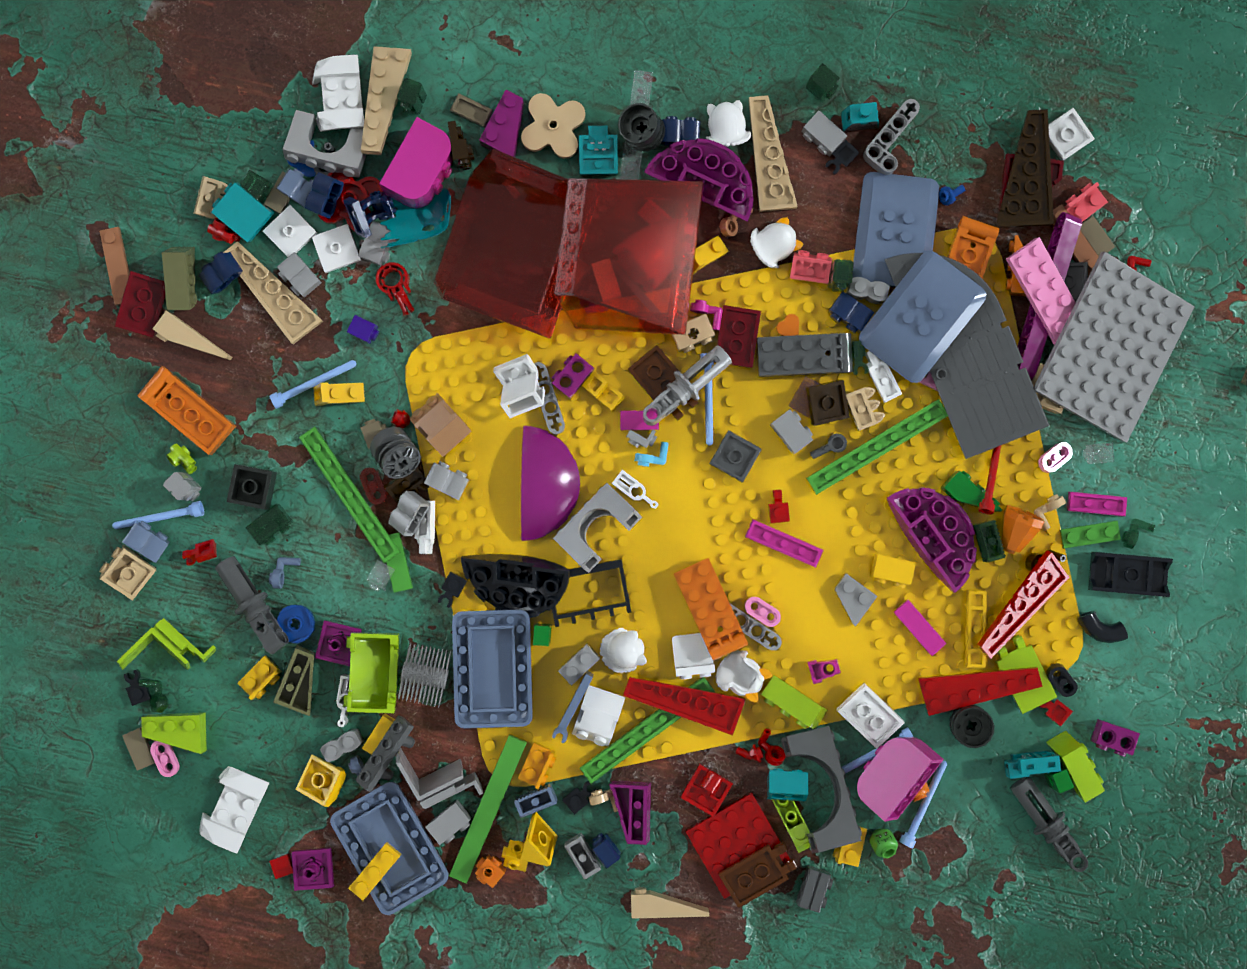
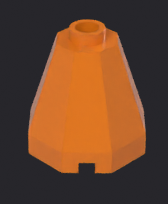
M1006 505L1003 515L1001 545L1004 547L1003 550L1008 553H1020L1042 529L1045 521L1031 512L1021 511V508Z

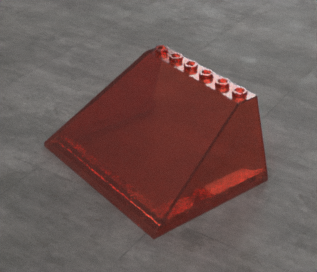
M492 149L470 174L434 279V284L441 298L551 339L600 192Z
M568 179L554 295L576 329L686 335L703 192L702 181Z

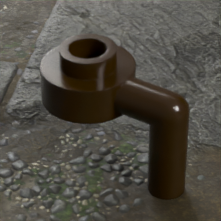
M1048 550L1053 553L1058 561L1064 562L1066 560V555ZM1031 553L1025 563L1027 570L1031 571L1044 553Z

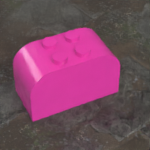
M416 117L379 183L382 191L387 196L410 208L418 209L427 206L435 195H439L443 188L442 182L444 178H448L452 172L453 156L451 142L447 134Z
M915 737L893 738L887 741L884 746L881 745L876 750L874 759L865 764L863 767L865 771L859 777L857 791L860 799L885 822L896 820L900 817L944 760L922 740Z

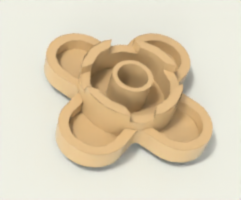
M542 93L534 95L529 101V112L534 122L528 125L521 135L524 147L529 151L536 152L551 146L558 157L563 159L573 157L578 150V141L572 131L584 122V107L577 101H568L557 107L550 96ZM553 123L557 124L555 128H551L550 125Z

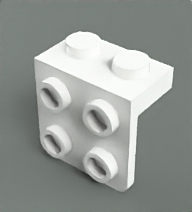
M701 633L672 637L676 677L680 676V679H690L692 675L699 674L700 677H709L711 673L715 672L713 659Z

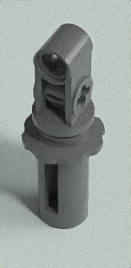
M235 556L219 563L215 570L238 604V608L234 611L235 614H243L246 617L245 621L251 625L253 631L262 642L264 649L270 654L276 653L289 642V639L271 613L270 606L264 602L268 594L265 592L258 593Z
M1022 777L1012 784L1010 790L1036 824L1033 833L1035 835L1042 834L1047 844L1052 843L1057 853L1070 868L1077 872L1086 870L1088 860L1076 841L1068 833L1070 828L1062 821L1065 813L1063 811H1054L1030 777ZM1027 791L1030 792L1048 817L1046 820L1042 818L1025 793ZM1076 857L1081 858V863L1078 866L1073 865V860Z

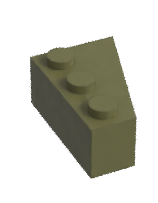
M171 247L162 252L167 310H191L197 303V295L195 293V247Z
M298 645L296 646L273 703L310 716L315 652Z

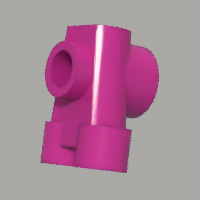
M837 659L808 662L813 684L821 683L822 679L841 673ZM828 664L832 665L833 671H827L826 666Z

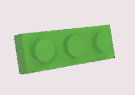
M1118 521L1060 530L1063 549L1121 540Z

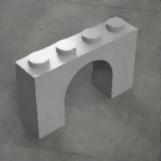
M296 110L283 147L284 158L292 163L299 162L311 168L318 167L331 173L338 172L347 177L354 176L359 178L367 155L361 153L364 127L351 128L347 141L340 150L333 153H323L316 150L310 144L316 127L315 115Z
M608 483L601 487L553 538L588 573L602 560L587 543L586 533L590 524L601 516H612L630 531L642 518Z

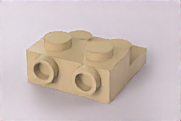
M123 545L122 548L117 547L112 553V561L109 564L106 562L99 571L101 572L100 580L133 601L155 573L156 568L140 558V555Z

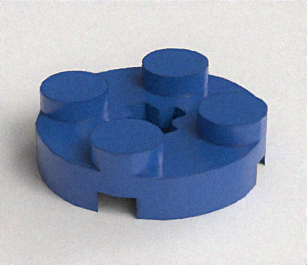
M295 604L287 606L280 611L277 617L278 624L286 633L291 643L303 642L315 631L314 615L304 605ZM294 618L296 621H300L298 629L291 627L292 619Z

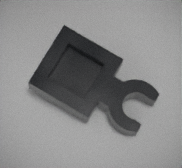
M845 140L832 153L836 158L829 160L825 167L828 168L831 164H834L836 169L832 173L836 175L840 170L841 164L847 167L860 153Z
M450 572L441 588L446 592L438 598V603H441L443 598H447L449 600L447 607L450 608L453 604L452 597L456 596L459 598L468 580Z
M138 669L133 671L135 674L134 679L130 678L129 673L124 674L125 681L130 683V687L125 689L132 706L152 699L146 681L140 682L139 680L141 674Z
M589 781L584 783L582 790L576 787L562 799L574 815L589 803L586 797L592 796L591 792H593L587 790V786L591 784Z

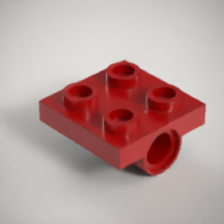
M699 763L680 798L714 817L732 787L733 782Z

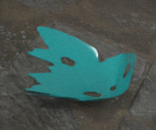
M443 188L439 195H435L427 206L418 209L410 208L391 198L394 207L398 210L395 212V218L380 223L391 230L381 240H400L388 243L387 246L381 248L416 242L418 239H427L445 231L449 225L451 195L448 189ZM429 225L435 227L431 231H422L423 227Z

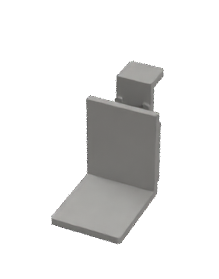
M401 747L396 753V764L416 799L420 801L423 809H427L473 785L479 795L483 794L482 784L475 772L465 777L463 776L461 759L419 779Z

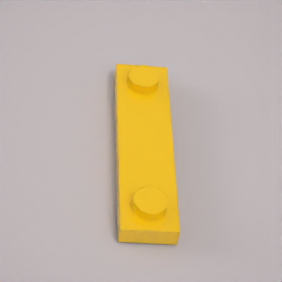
M966 590V668H986V655L977 645L986 632L987 591Z

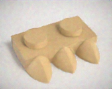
M203 176L193 214L209 219L217 218L211 213L214 209L212 205L218 198H223L220 194H226L224 190L228 185Z
M865 387L846 394L847 404L858 431L878 424L885 416L882 412H872L880 404L878 400H868L875 393L874 388Z

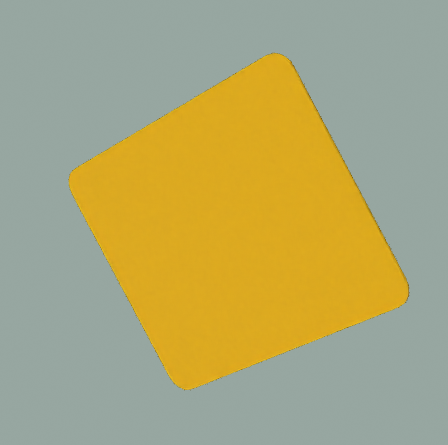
M957 228L935 232L933 252L947 257ZM995 243L983 280L995 294L1007 321L1000 323L1002 328L1010 327L1018 346L1020 338L1011 296L1009 295V290H1006L1007 278L1003 259ZM855 249L828 256L832 258L828 284L791 279V262L779 265V268L767 267L657 290L652 293H644L664 317L672 319L676 324L674 327L704 315L690 311L691 303H695V300H704L710 306L723 308V305L761 311L757 338L780 336L776 331V327L789 314H795L799 318V335L851 333L853 372L759 377L756 342L753 368L729 365L712 379L713 444L711 446L706 444L705 386L698 391L700 399L693 409L688 403L685 406L680 404L677 407L683 413L681 419L677 421L672 413H670L659 422V430H655L656 433L654 434L657 438L652 447L648 445L647 448L639 445L637 448L631 445L626 437L630 430H620V411H643L653 402L652 398L628 371L629 367L658 345L683 374L700 360L701 353H708L717 346L719 334L718 330H713L715 336L712 338V342L703 346L701 343L694 345L695 349L684 353V351L679 352L671 332L662 333L659 329V322L636 295L615 299L606 303L599 302L436 336L420 343L410 354L405 367V382L412 413L424 406L431 396H435L438 393L472 431L442 457L415 427L425 477H427L433 463L438 464L441 461L449 465V470L456 472L458 469L466 473V478L469 479L460 500L430 486L428 488L430 501H435V528L446 578L450 572H453L466 579L461 564V557L480 554L522 555L551 561L567 569L581 567L553 538L570 521L572 516L577 514L584 507V504L606 483L642 516L630 531L616 518L601 516L590 524L586 533L588 545L602 559L598 564L622 560L632 613H627L626 606L613 608L614 616L612 617L608 609L594 612L595 620H591L590 613L575 616L576 624H572L571 617L558 619L559 627H555L552 609L541 613L537 617L530 618L532 721L524 727L477 728L482 756L488 771L493 774L509 734L527 742L509 783L513 787L533 786L518 779V776L534 742L555 751L553 755L556 757L555 763L552 768L548 767L545 773L548 775L546 783L584 775L580 767L608 747L599 746L587 739H579L576 735L572 734L584 696L566 728L568 736L565 743H561L563 738L561 733L552 738L554 729L558 727L585 675L584 673L571 686L558 670L587 643L600 656V659L588 670L594 674L589 685L623 696L629 677L689 687L701 678L699 674L692 675L690 679H680V676L676 677L672 637L700 633L675 579L674 573L706 558H709L730 604L749 615L745 610V602L750 597H758L780 612V622L774 627L766 626L755 619L780 636L782 644L779 649L769 650L746 634L744 635L749 645L738 649L739 651H747L746 657L754 660L761 668L768 669L772 676L764 680L761 690L757 693V703L745 700L733 736L681 717L612 769L760 738L766 728L771 730L770 736L804 729L796 723L798 719L792 715L788 718L780 712L782 708L776 704L772 707L764 701L765 697L761 694L773 675L826 708L828 711L819 723V725L846 720L836 708L863 683L869 686L892 710L925 703L918 680L920 677L999 670L995 662L1000 659L998 653L992 659L986 657V668L965 667L966 590L987 591V631L1031 572L1027 570L1025 565L1026 559L1031 553L1042 554L1047 550H1053L1066 555L1065 548L1063 549L1057 509L1044 513L1051 528L1045 531L1041 529L1020 553H1008L1003 550L1004 547L1001 545L1003 515L1006 505L1021 508V511H1028L1034 514L1035 509L1045 505L1048 502L1047 499L1053 496L1049 473L1043 472L1038 464L1040 456L1044 454L1040 430L1001 445L993 498L1000 503L1001 512H994L991 515L982 514L978 511L979 507L957 502L966 512L975 531L973 536L974 547L977 548L975 563L972 564L969 571V578L956 593H953L933 573L911 545L899 526L889 506L887 497L907 488L919 489L921 487L934 489L935 492L948 496L940 488L955 471H965L971 476L970 481L975 485H981L986 490L993 449L965 459L947 416L817 495L806 479L939 399L942 403L938 391L919 382L912 383L890 366L889 368L902 394L884 403L867 370L866 364L869 362L865 353L869 350L860 343V333L856 332L854 334L846 328L847 325L842 321L838 323L830 318L831 314L828 311L842 291L847 292L848 282L853 278L852 268ZM895 287L889 288L888 297L893 292ZM865 299L857 300L874 312L873 316L882 306V304H873ZM706 314L711 326H713L714 314ZM691 330L689 338L693 337L692 339H696L698 333L696 331L694 333V330ZM577 353L594 367V372L625 396L623 401L612 412L582 386L571 399L553 386L565 422L564 431L561 434L555 435L547 427L541 406L515 417H508L500 405L503 385L493 370L498 365L528 354L533 363L540 362L546 366L551 382H553V375L558 370H563L566 366L564 364L566 359L570 355L574 356ZM575 363L572 370L579 373L583 370V365ZM537 366L539 372L538 376L540 379L538 380V383L544 380L547 381V377L543 379L541 372L544 371V368L540 369V367ZM704 369L689 382L692 384L704 374ZM566 377L560 381V385L564 388L569 387L571 384V380ZM841 379L844 380L846 394L865 387L874 388L875 393L868 400H878L880 404L872 412H882L885 416L878 424L858 431L848 406L849 418L813 426L811 425L806 387ZM542 384L540 387L544 386L546 395L550 392V387L547 384ZM553 402L547 403L545 405L546 412L553 413L556 410V405ZM789 409L792 412H797L801 418L799 422L803 427L807 426L813 434L811 436L813 441L794 455L770 425ZM559 413L554 416H548V420L552 418L554 423L551 428L559 431V427L562 426L561 423L556 421ZM523 426H532L548 431V433L559 438L568 447L578 466L580 492L575 508H573L563 525L544 537L522 541L521 470ZM652 430L632 431L647 439ZM728 430L762 449L743 483L709 464ZM837 433L846 438L847 446L842 452L829 451L815 459L811 457L810 452L828 444V439L831 435ZM661 442L669 443L667 459L664 465L649 463V467L639 466L638 462L634 461L635 453L659 457ZM622 470L645 487V496L658 503L656 509L651 508L650 504L644 499L639 501L631 499L612 484ZM621 478L619 479V480H621L623 483H625L627 486L630 487V485L627 484L625 481H623ZM638 487L637 489L633 488L631 493L636 497L637 495L641 496L643 491ZM773 490H782V503L788 502L790 522L770 523L768 504L774 503ZM752 519L823 549L816 568L746 538L745 535ZM875 554L916 562L912 584H906L905 588L894 586V582L887 580L886 584L875 582V577H870ZM1067 555L1064 562H1058L1070 578L1013 636H1022L1026 646L1032 645L1045 673L1048 667L1055 663L1062 664L1068 670L1078 660L1083 647V629L1077 619L1080 615ZM619 568L570 577L567 590L556 605L558 615L625 602ZM845 573L877 595L875 601L856 626L852 624L840 598L834 590ZM468 579L459 598L456 596L452 597L453 615L461 611L495 610V606L487 601L483 602L474 593L475 587L470 579ZM907 599L947 643L933 656L925 650L893 613ZM752 603L751 609H757V603ZM769 613L767 615L768 620H772L774 618V615L772 613ZM738 615L736 618L739 625L742 626L745 624L746 618L743 615ZM536 623L552 624L551 643L549 646L533 645L534 625ZM755 625L752 627L751 633L755 637L760 636L762 629L760 626ZM719 627L718 632H722L723 628ZM624 628L627 631H637L638 638L644 644L645 650L643 655L647 659L646 664L643 666L637 665L634 671L626 673L613 672L612 669H609L602 661L603 656L600 655L602 639L614 629ZM766 630L764 637L760 641L763 642L765 638L770 642V647L772 645L776 646L778 644L776 642L777 637H768L767 634L769 632ZM1012 638L1004 645L1008 653L1017 649ZM727 655L714 660L715 672L705 678L715 693L745 698L735 694L730 688L728 691H723L718 687L715 678L717 668ZM837 659L841 673L822 679L821 683L813 684L808 662ZM828 664L826 666L827 671H833V666ZM625 697L609 745L657 711L658 708Z

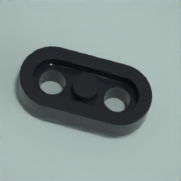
M1055 663L1048 667L1046 675L1062 696L1070 697L1077 692V683L1062 664Z

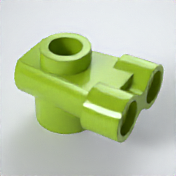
M177 443L171 446V452L166 455L169 462L174 467L181 464L188 474L194 473L197 469L195 466L196 461L190 456L188 449L184 445L180 447Z

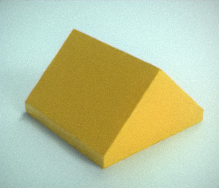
M537 812L532 814L520 860L550 866L558 835Z

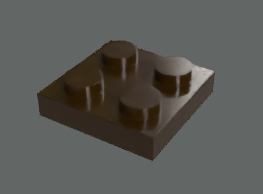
M840 379L806 387L811 425L817 426L849 418L844 380Z

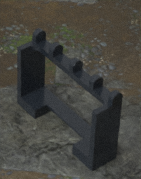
M621 559L597 564L589 573L619 568L625 602L558 615L555 606L552 608L555 627H559L558 619L571 617L572 624H576L575 616L590 613L591 620H595L594 612L608 609L612 617L614 616L613 608L626 606L627 613H632ZM582 567L569 569L570 577L589 574Z

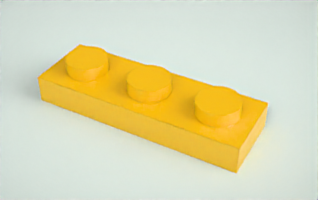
M386 842L348 889L363 901L398 860L401 853Z

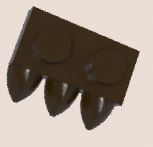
M417 467L410 475L393 479L384 488L395 502L398 503L400 496L406 491H413L419 495L417 487L428 491L429 486L424 484L426 477Z

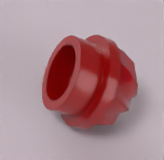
M396 409L391 423L394 424V427L405 428L410 424V416L405 410Z

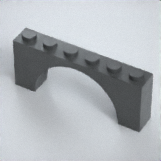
M829 726L781 738L786 757H804L816 762L826 771L834 788V806L828 820L819 829L807 834L812 854L862 841V832L855 819L856 811L850 801L851 793L849 788L846 787L844 780L845 772L840 766V754L838 749L835 748V736Z

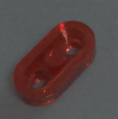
M365 468L360 474V480L368 500L372 504L377 505L384 503L387 499V491L384 488L379 472L374 468ZM369 474L374 475V479L372 481L368 480ZM377 491L381 493V497L379 499L375 498V493Z

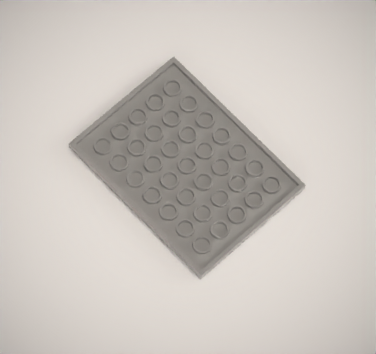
M1101 252L1034 385L1036 393L1116 439L1127 443L1195 306L1110 254Z

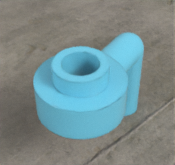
M661 442L659 457L635 453L634 461H637L639 466L649 467V463L664 465L667 459L669 443Z

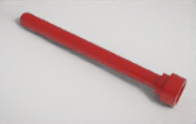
M1001 445L992 450L985 497L979 503L978 509L982 514H994L995 504L992 498Z

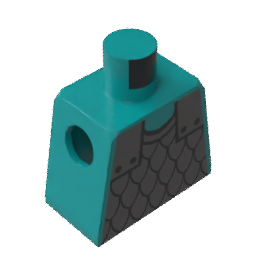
M877 102L852 104L841 112L843 132L879 128Z

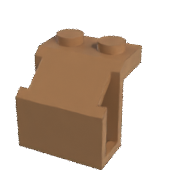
M438 393L435 396H431L426 401V404L416 409L409 418L442 457L472 432Z

